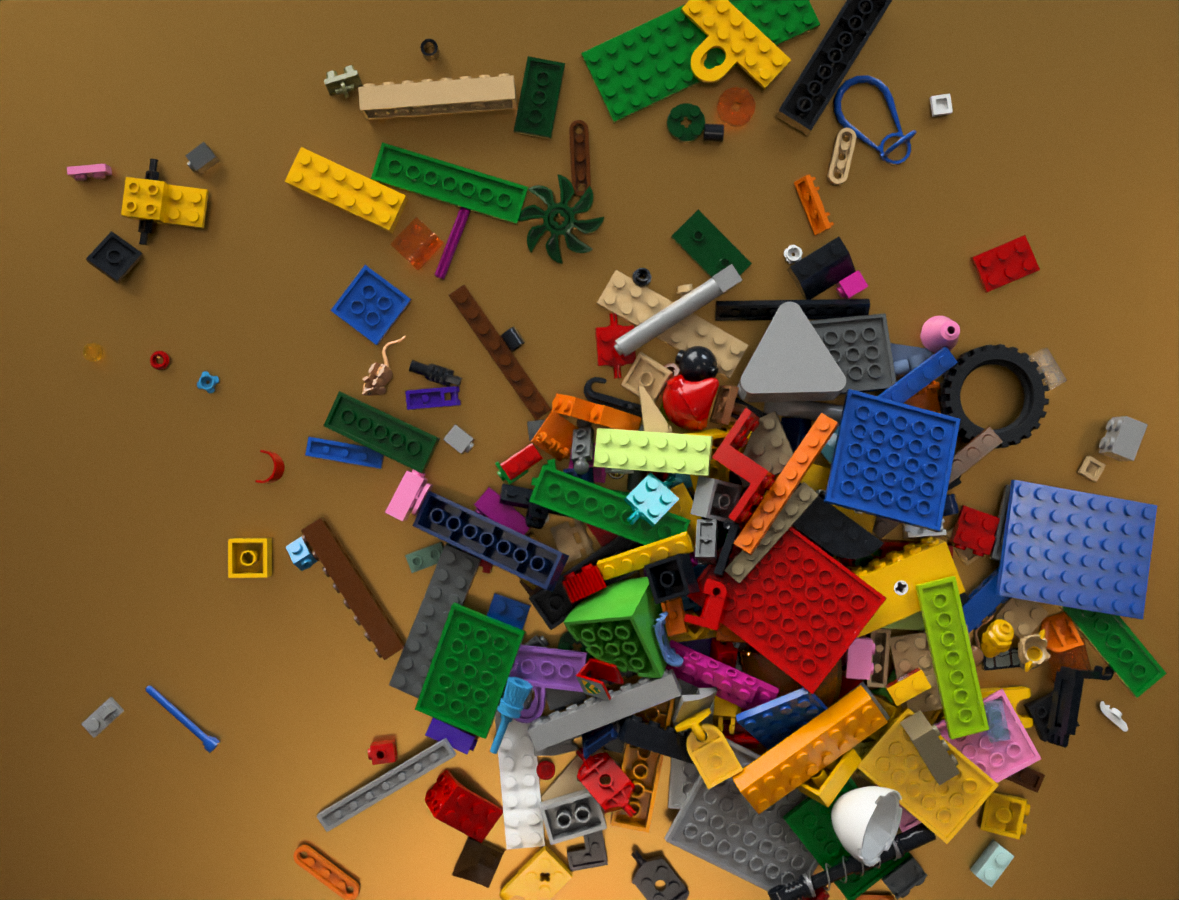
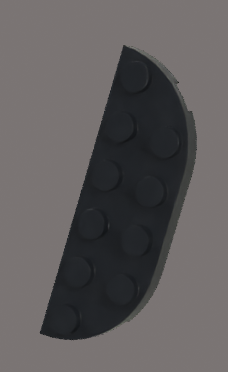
M820 496L793 524L795 528L825 550L841 558H863L874 553L884 544L834 506L825 503L824 499Z

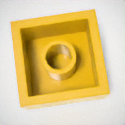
M272 538L228 539V578H265L272 576Z

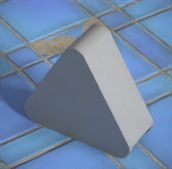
M785 302L778 308L744 370L737 386L739 387L737 395L742 401L747 403L831 401L836 399L845 387L846 377L800 306L794 302Z

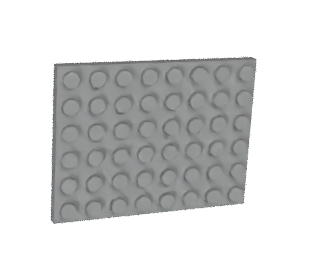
M726 738L743 769L760 757V755ZM699 775L664 837L665 841L766 891L781 884L788 887V883L792 885V881L796 883L800 875L806 873L809 876V871L814 873L819 864L783 819L785 814L808 797L797 788L758 814L741 794L732 777L708 789L701 775Z

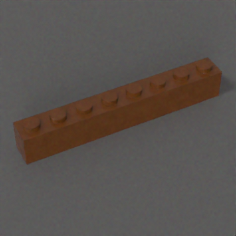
M319 518L302 529L303 535L301 537L307 545L310 544L313 549L312 554L317 561L320 560L324 566L322 569L325 575L331 577L334 581V589L337 593L341 592L345 598L343 600L345 606L354 612L355 615L353 617L359 626L362 625L365 629L364 635L369 642L372 641L376 646L374 650L378 657H383L386 660L405 647L403 639L325 518Z

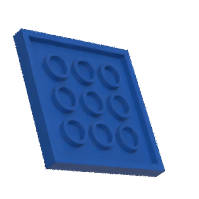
M801 688L736 715V720L764 747L770 750L824 712L828 707L814 693L811 694L805 688Z

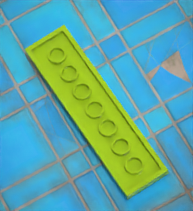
M950 576L915 585L949 738L956 739L989 730L956 577Z

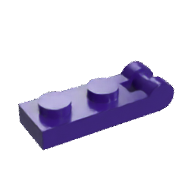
M459 386L405 391L407 410L460 406L461 400L458 399ZM445 393H450L451 400L445 401Z

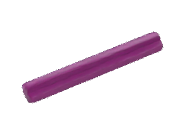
M460 207L435 272V276L439 279H445L470 214V210Z

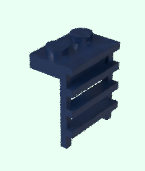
M615 722L581 734L585 759L619 736L616 731L618 727Z

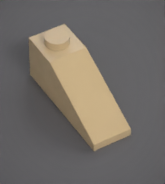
M639 386L644 431L672 433L671 426H668L666 419L645 388Z

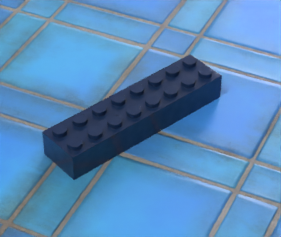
M428 491L413 523L414 527L552 592L569 558V555L431 491Z

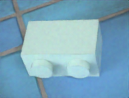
M992 839L970 870L992 888L1015 856Z

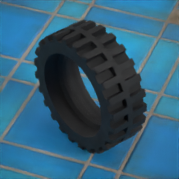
M1002 344L985 345L961 354L957 359L958 363L943 373L942 377H944V380L940 383L941 395L938 396V402H941L942 407L940 412L941 414L961 419L958 436L962 438V442L967 444L985 429L969 420L963 411L960 400L961 388L967 376L975 369L984 365H1000L1011 370L1019 379L1024 393V404L1018 418L1010 425L994 430L1003 441L996 448L1017 445L1021 443L1022 439L1029 438L1032 435V430L1039 428L1041 425L1038 423L1040 418H1045L1047 413L1043 411L1044 405H1049V399L1045 398V392L1049 391L1048 385L1043 386L1042 379L1046 378L1044 373H1038L1036 368L1039 365L1036 361L1030 362L1027 353L1017 352L1018 348H1007Z

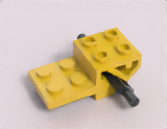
M150 159L149 171H146L145 179L126 177L121 215L126 218L139 220L138 232L141 233L139 244L146 246L148 245V235L152 233L153 223L204 229L209 191L207 189L169 185L164 181H158L159 172H157L159 160Z

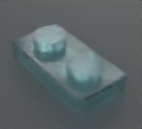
M1002 700L983 702L989 730H987L989 742L1010 739Z

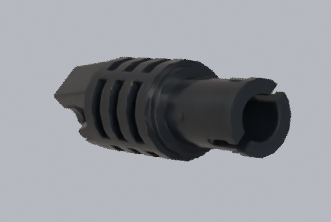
M412 360L409 367V372L423 375L426 380L450 387V383L460 386L463 379L453 375L454 370L432 363L426 365Z

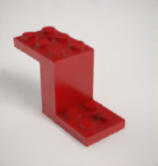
M747 408L744 409L712 456V458L751 483L728 516L734 522L741 525L749 521L753 515L752 511L756 506L760 505L764 499L763 495L767 490H770L776 477L738 451L746 445L750 432H754L759 425L758 421L760 418Z

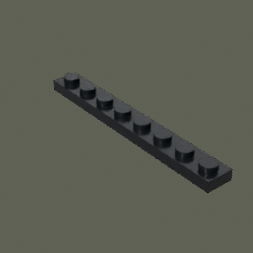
M870 300L716 301L715 321L772 320L780 305L785 302L798 304L808 319L869 315Z

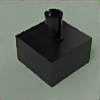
M689 553L677 554L644 566L655 604L667 603L700 592Z

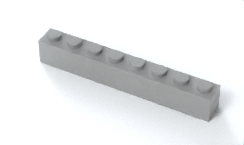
M665 669L662 678L642 677L638 680V683L633 685L627 683L615 692L609 690L610 701L591 697L579 706L573 704L567 707L566 711L561 713L555 711L549 714V717L546 719L537 718L533 720L527 731L536 752L681 696L682 689L673 669Z

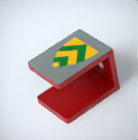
M590 658L576 675L585 694L607 701L611 700V696L604 682L598 679L601 678L621 685L624 683L616 665ZM588 671H591V678L586 676Z

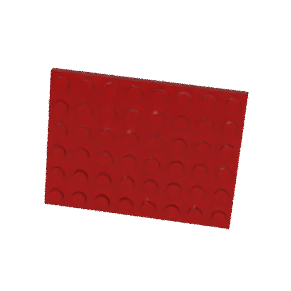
M744 523L743 525H741V524L739 525L740 530H739L738 536H739V534L741 533V531L743 530V528L745 527V525H746L747 523ZM793 527L783 535L740 584L726 572H724L723 578L714 574L716 565H708L697 578L700 592L687 596L703 608L706 597L703 594L706 579L723 583L728 590V597L721 623L811 694L817 690L887 599ZM735 545L730 555L727 567L742 551ZM722 548L718 552V559L721 554ZM716 589L714 594L719 595L720 589Z

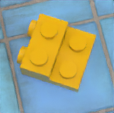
M993 792L985 801L980 830L1020 840L1021 835H1025L1027 830L1024 818L1029 816L1031 805L1027 804L1028 799Z

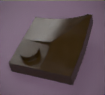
M469 836L452 875L489 888L505 851L485 842L481 843Z

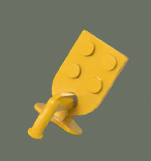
M706 708L677 724L675 730L680 732L689 728L692 729L686 739L687 751L707 788L710 789L741 772L743 768L722 731L712 724L701 723L702 720L711 714L710 709Z

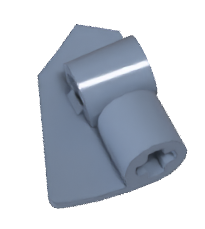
M890 343L896 378L904 377L933 355L927 348Z

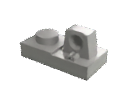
M110 697L81 725L95 738L119 717L124 710L113 697Z

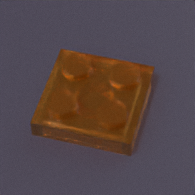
M1080 637L1084 646L1057 654L1047 649V652L1051 655L1048 659V665L1054 684L1056 672L1060 671L1061 666L1091 670L1084 638Z

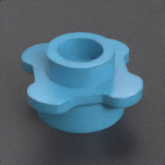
M204 371L199 378V382H197V387L205 389L207 393L211 394L215 391V385L219 383V377L212 376L209 372Z

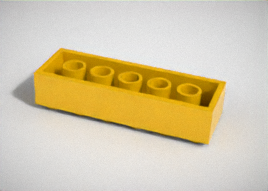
M303 147L300 148L285 180L290 187L393 234L408 202L406 195Z

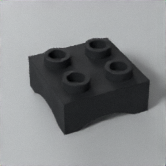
M1053 691L1044 697L1024 704L1030 718H1033V724L1040 740L1044 742L1048 741L1049 729L1047 727Z

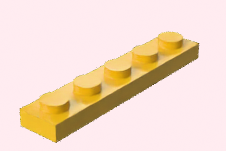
M686 531L598 560L596 565L604 580H608L645 568V565L677 554L694 552L695 547Z

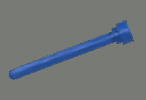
M150 685L146 687L145 690L151 697L203 742L204 749L207 752L211 753L219 745L220 741L215 736L206 735L155 688Z

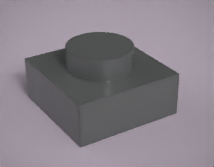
M545 420L527 422L529 441L533 439Z

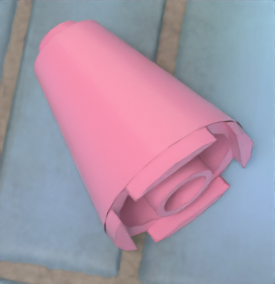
M934 316L928 319L922 327L920 334L922 344L934 353H937L945 346L951 351L958 342L960 327L955 321L946 316Z

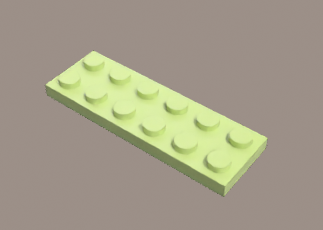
M597 428L593 467L709 476L713 437Z

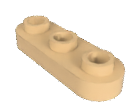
M851 128L841 129L836 136L828 171V180L833 185L843 184L848 177L856 143V133ZM843 136H847L849 141H843ZM838 155H843L844 160H840ZM834 173H839L840 179H836Z

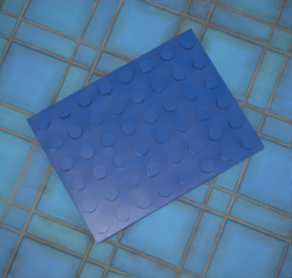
M1011 480L996 595L1143 619L1157 505Z

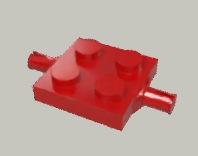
M613 313L609 314V326L595 328L597 365L613 367L614 379L622 378L621 367L634 363L636 351L626 357L623 354L619 355L614 348V345H616L615 340L634 329V325H618L617 314L614 313L613 318Z

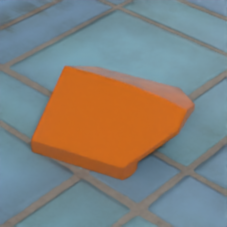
M1065 612L1043 619L1040 631L1045 630V639L1048 641L1046 649L1060 654L1084 646L1071 618Z

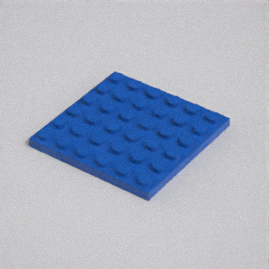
M848 389L846 391L824 502L939 532L961 419Z

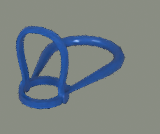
M869 75L855 76L846 80L838 88L834 98V114L839 124L844 128L854 130L856 137L876 149L880 153V158L886 163L892 165L903 163L911 153L910 139L917 131L913 130L903 135L894 99L889 88L880 79ZM868 83L876 86L883 93L898 129L897 133L887 135L879 146L874 144L847 121L842 113L841 100L843 95L855 84ZM891 137L901 138L885 152L883 151V146L887 139ZM903 142L907 145V153L903 159L893 161L888 158L889 154Z

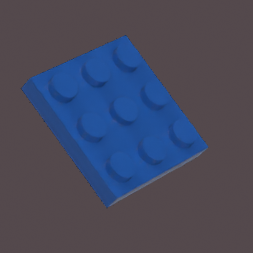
M364 265L330 311L378 345L411 302V299L368 266Z

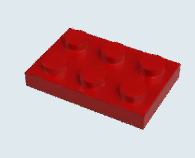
M1026 235L971 258L985 293L1040 270Z

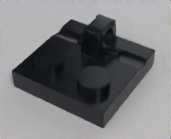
M111 231L86 260L118 284L138 263L143 254Z

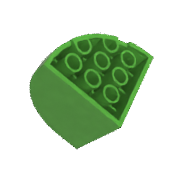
M648 577L631 578L608 585L606 588L591 594L581 601L566 617L564 624L576 641L580 640L587 647L585 650L598 660L614 664L619 671L625 673L631 671L638 673L640 677L662 678L667 663L664 661L653 625L657 623L655 620L660 618L659 614L663 613L661 604H655Z

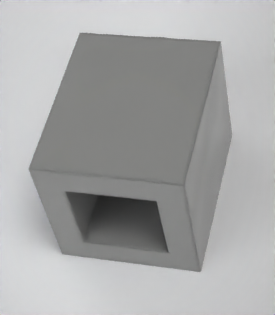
M454 425L443 439L461 454L464 452L468 453L475 445L472 443L474 438L457 425Z

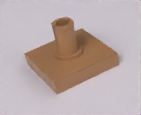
M720 385L710 422L729 425L732 413L741 415L745 408L748 409V406L735 402L739 387Z

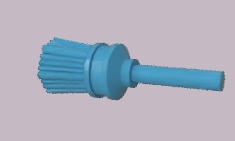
M508 677L504 697L501 698L500 705L497 707V710L501 713L500 718L502 720L492 743L491 753L497 754L509 722H512V719L520 718L521 711L524 708L523 704L533 688L528 681L519 677Z

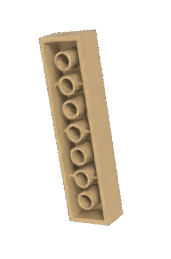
M508 73L499 74L498 77L480 75L479 78L472 79L470 76H463L458 80L442 78L440 79L441 81L424 79L418 83L407 80L403 81L402 84L384 82L383 85L378 86L367 83L363 87H358L360 111L367 120L517 108L514 75L510 76Z

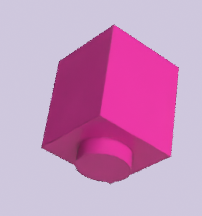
M857 270L836 284V291L841 298L849 299L867 288L868 284L860 271Z

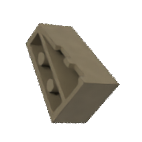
M921 711L900 722L939 785L960 774L956 767L959 763L953 754H948L947 751L950 748L945 740L939 739L938 736L941 733L935 724L931 726Z

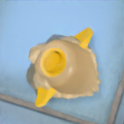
M1044 629L1039 634L1024 636L1018 642L1020 667L1025 669V672L1039 667L1041 663L1051 657L1046 649L1048 641L1045 639Z

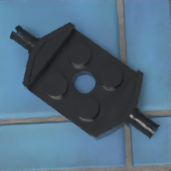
M638 850L631 854L638 863V868L632 877V883L636 885L647 900H687L690 894L689 890L662 856L646 859L640 855ZM658 880H663L666 883L663 889L655 887V883Z

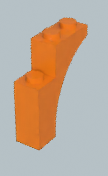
M556 393V397L552 402V410L558 414L610 429L638 431L642 417L605 405Z

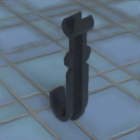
M594 377L586 382L584 395L589 402L642 417L641 405L592 390L591 386L593 383L605 384L607 382L606 379Z

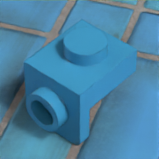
M302 537L286 546L293 564L301 571L310 568L317 562Z

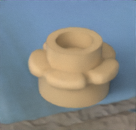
M692 284L677 286L678 292L676 294H680L681 297L694 290Z

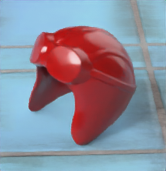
M677 375L669 379L663 393V406L668 418L675 425L686 430L701 431L706 428L709 411L719 387L718 379L712 377L699 382H691L685 380L683 375Z

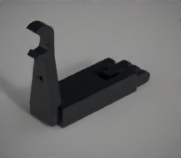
M1097 665L1094 670L1061 666L1060 671L1056 672L1047 727L1049 729L1048 743L1064 748L1068 746L1069 736L1075 735L1084 678L1109 681L1114 675L1112 668L1106 667L1105 674L1102 675L1103 668Z

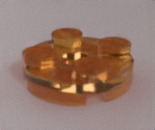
M733 87L725 90L720 95L717 103L719 118L724 123L733 127L743 126L748 123L755 110L754 98L746 88ZM734 102L741 105L738 112L735 109H731Z

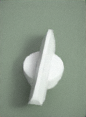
M1101 701L1100 710L1123 732H1126L1128 727L1121 718L1122 713L1116 708L1110 709V705H1105L1104 701Z

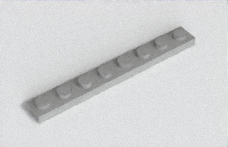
M444 738L318 813L316 817L326 832L453 758L456 752L447 738Z

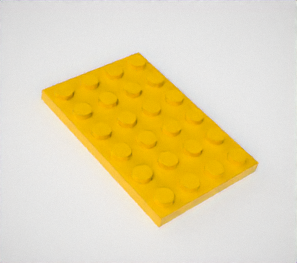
M906 706L861 758L862 761L857 768L879 787L898 791L902 796L899 804L948 844L999 784L940 735L938 736L939 739H944L950 748L947 751L948 754H953L959 763L956 767L960 774L939 785L910 740L907 732L900 724L901 721L915 714Z

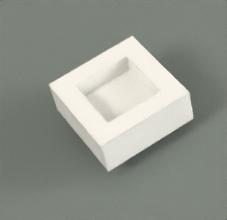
M950 93L929 98L932 117L953 113Z

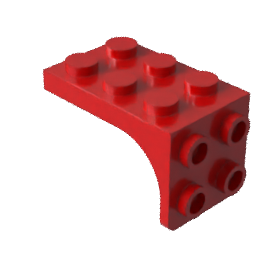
M445 770L438 776L437 782L428 790L424 799L434 818L481 843L503 814L501 807L464 787L448 770Z

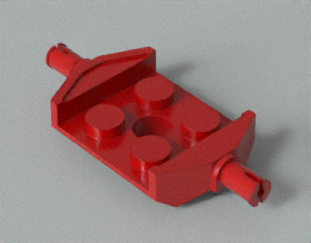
M583 748L577 750L576 754L583 762L576 776L577 780L583 784L603 808L604 813L624 809L628 816L633 818V815L635 816L637 812L629 803L635 791V785L607 752L598 753L585 759ZM608 776L611 778V782L608 785H603L600 783V779Z

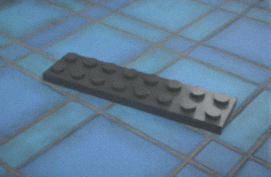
M445 544L389 686L419 699L453 603L464 605L482 560L481 558L452 545Z

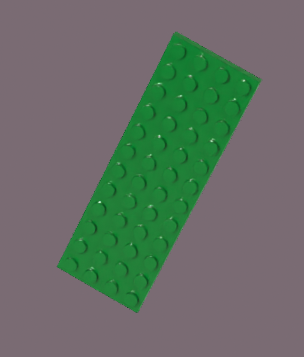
M728 0L776 46L820 26V22L809 0ZM684 5L581 53L613 123L701 83L693 75L690 62L693 52L708 36L681 12ZM719 48L709 50L704 66L707 69H712L715 66L721 65L725 60L723 50Z

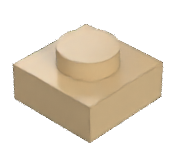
M1086 456L1078 473L1097 482L1106 465L1091 456Z

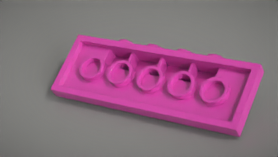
M671 640L669 643L670 647L675 649L676 654L680 655L684 660L680 667H674L668 663L665 669H673L676 678L698 688L716 687L718 690L716 696L746 710L776 699L779 688Z

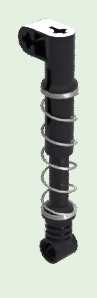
M920 823L903 833L897 834L889 850L881 853L879 856L880 862L874 866L868 867L856 860L852 855L847 858L842 856V863L833 867L826 863V870L815 875L812 871H809V876L804 873L799 876L796 883L795 881H792V885L788 883V887L781 884L771 888L768 891L770 900H798V898L803 900V896L804 898L816 897L817 889L823 887L826 891H829L831 883L837 880L846 883L847 876L853 873L863 876L865 871L873 867L880 868L882 863L891 859L896 861L904 857L905 853L936 840V836L923 823Z

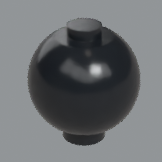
M693 346L686 351L680 350L676 356L675 363L679 365L680 373L687 381L699 382L707 378H715L718 373L717 359L713 352L706 347Z

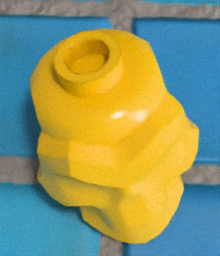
M997 619L982 634L983 643L981 644V649L986 657L992 658L999 655L1000 652H1006L1010 649L1014 629L1009 622Z

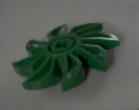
M558 174L561 201L556 203L554 191L548 187L541 185L530 187L527 190L542 199L548 205V209L544 211L537 205L527 206L520 212L518 222L543 218L544 223L542 225L534 226L529 230L527 235L528 248L532 253L542 237L550 231L551 237L546 243L547 253L551 259L563 264L560 237L562 235L565 236L567 248L576 253L590 252L593 248L579 240L573 234V229L577 228L584 234L593 233L601 227L604 217L578 221L577 215L589 212L593 206V190L589 186L580 200L571 208L570 202L575 196L574 186L569 179ZM559 214L565 218L561 225L560 222H556Z

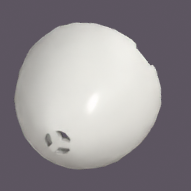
M879 786L857 788L840 796L833 805L831 819L838 839L848 853L868 867L880 862L879 856L883 851L889 850L897 834L902 816V808L899 807V800H902V796L896 790Z

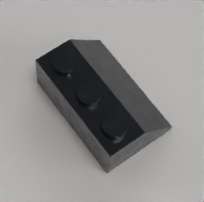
M840 237L830 241L787 269L805 300L813 299L856 272L850 253Z

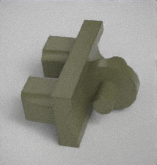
M353 65L344 68L345 74L338 75L336 71L326 73L324 83L330 95L344 93L345 98H349V91L363 86L358 71L354 69Z

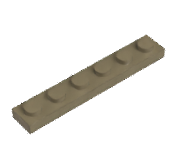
M803 482L791 495L753 554L749 555L742 550L724 571L740 584L818 498L819 494Z

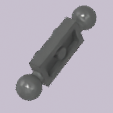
M577 419L576 423L579 429L573 430L571 460L574 463V471L579 475H584L589 470L587 461L592 460L594 430L591 426L592 423Z

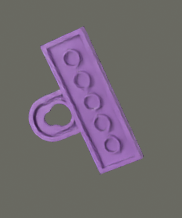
M521 645L509 677H519L528 681L533 686L535 698L531 702L530 708L523 709L520 718L515 720L521 723H531L541 716L545 709L546 688L583 692L576 675L587 663L588 652Z

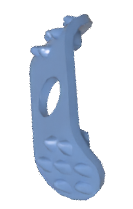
M665 611L659 614L660 618L655 620L657 623L653 627H655V634L664 661L671 666L680 667L684 660L680 655L676 654L674 648L670 647L664 628L665 618L668 615V612Z

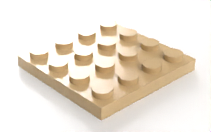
M926 631L890 637V648L896 679L919 667L931 685L930 689L902 703V711L906 706L914 713L943 709Z

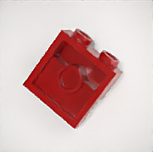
M962 505L949 542L955 543V548L964 551L966 548L972 549V554L984 557V554L990 555L1000 518Z

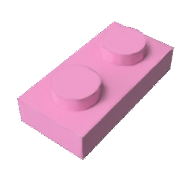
M107 164L67 167V175L75 178L76 181L87 180V177L104 179L107 175H112V170Z

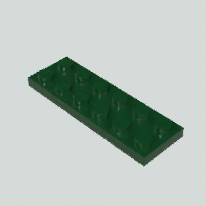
M340 391L323 425L423 474L440 438Z

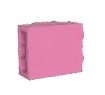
M414 469L406 471L385 513L401 521L408 520L411 512L413 515H418L428 491H431L433 487L432 484L427 483L428 479L424 477L425 474Z

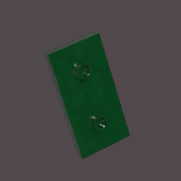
M527 57L514 133L546 139L552 138L565 63Z
M699 209L671 236L711 278L731 264L738 274L741 275L752 264Z

